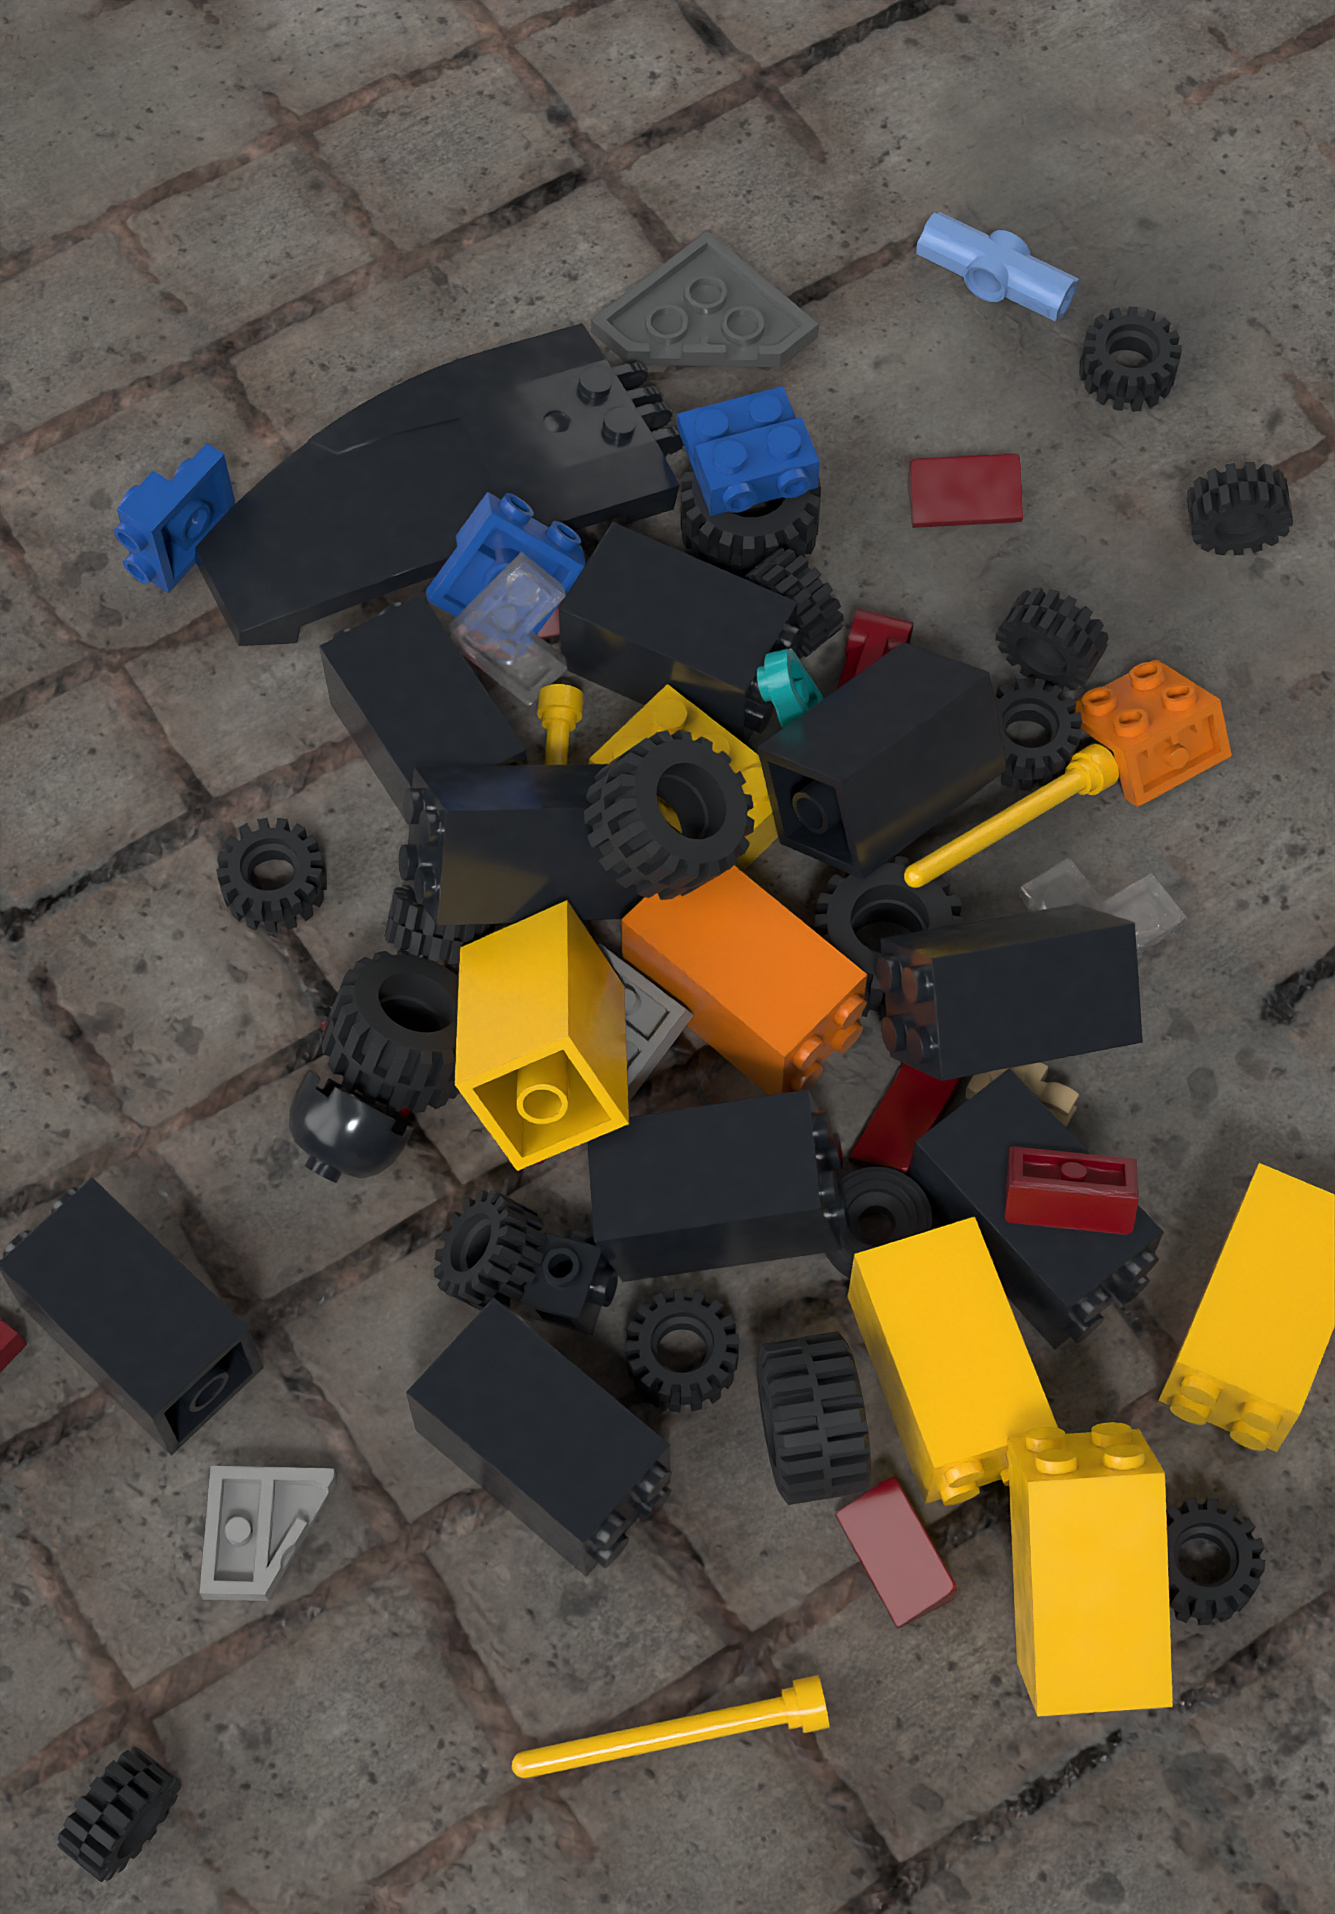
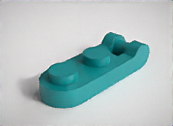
M792 648L766 654L764 666L757 668L760 694L765 702H773L782 728L789 725L824 699Z

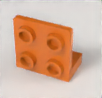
M1159 660L1141 663L1133 667L1126 675L1103 687L1089 690L1082 698L1075 701L1076 708L1074 713L1080 712L1082 717L1080 729L1114 752L1119 768L1124 799L1135 807L1149 802L1232 756L1221 700Z

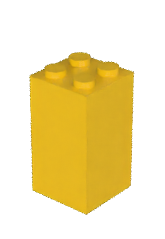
M567 900L460 947L455 1086L517 1171L629 1124L624 985Z
M1261 1163L1258 1164L1235 1214L1158 1400L1170 1405V1410L1174 1415L1193 1424L1203 1425L1208 1422L1227 1430L1235 1442L1246 1448L1256 1451H1264L1266 1448L1275 1452L1279 1450L1300 1416L1335 1327V1194Z
M968 1218L854 1254L848 1299L924 1504L942 1499L945 1506L959 1504L980 1493V1486L1001 1479L1005 1486H1009L1007 1438L1025 1437V1432L1033 1428H1058L976 1218Z
M1110 1422L1097 1424L1091 1428V1432L1065 1434V1431L1059 1428L1038 1427L1026 1431L1025 1437L1007 1438L1017 1665L1037 1717L1173 1707L1165 1472L1139 1429H1132L1127 1424Z

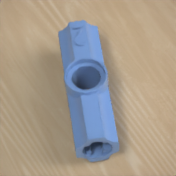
M934 212L926 222L921 237L917 242V255L963 276L968 289L980 299L988 302H999L1006 297L1055 322L1063 318L1078 288V278L1031 256L1027 244L1017 235L1005 230H996L989 236L942 212Z

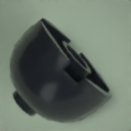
M308 1070L295 1093L289 1113V1129L293 1140L303 1151L310 1155L305 1167L337 1183L342 1173L361 1179L378 1175L391 1166L405 1149L416 1127L402 1118L397 1129L394 1128L396 1119L387 1115L389 1110L376 1102L373 1105L363 1100V1095L355 1091L350 1092L344 1085L330 1078L327 1080L324 1088L317 1086L321 1079L318 1073Z

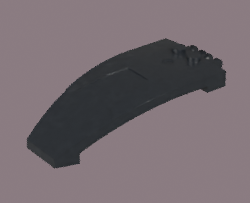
M580 323L485 350L435 367L378 394L329 424L308 439L307 443L293 452L261 479L221 518L195 547V562L238 646L298 643L299 627L435 577L457 548V533L487 492L499 499H502L506 493L516 495L532 508L534 512L533 519L547 527L553 521H559L570 527L573 531L617 517H621L624 524H629L674 510L680 485L665 457L668 454L677 453L684 444L677 425L675 427L671 426L668 429L663 428V426L668 425L667 423L671 421L673 411L667 402L663 403L662 397L664 396L659 388L653 385L638 388L649 377V372L645 365L637 361L611 367L585 326Z

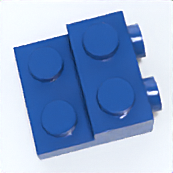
M784 386L677 413V429L711 516L728 511L733 513L742 512L751 508L754 504L781 497L795 498L806 493L808 490L818 488L820 461L803 418H796Z
M206 443L193 458H188L181 463L172 481L152 471L140 485L133 486L126 492L120 506L117 508L120 524L114 529V535L128 549L129 555L123 560V565L127 572L137 581L143 584L152 582L169 593L196 564L195 547L236 504L224 453Z
M487 492L457 533V548L426 589L427 601L523 654L568 594L585 567L586 562L583 550L579 545L581 539L570 527L559 521H553L547 527L533 519L534 512L532 508L516 495L506 493L502 499H499Z

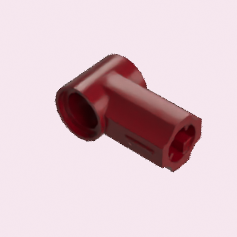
M858 608L846 646L845 655L847 660L836 690L902 642L910 644L914 622Z

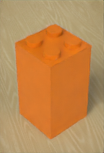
M735 865L684 896L680 894L673 899L660 900L657 893L650 898L645 897L621 920L623 961L693 1013L694 1016L686 1026L768 1095L810 1089L823 1071L821 1064L834 1051H837L839 1054L845 1053L857 1041L863 1031L861 1018L867 1001L864 1000L867 974Z

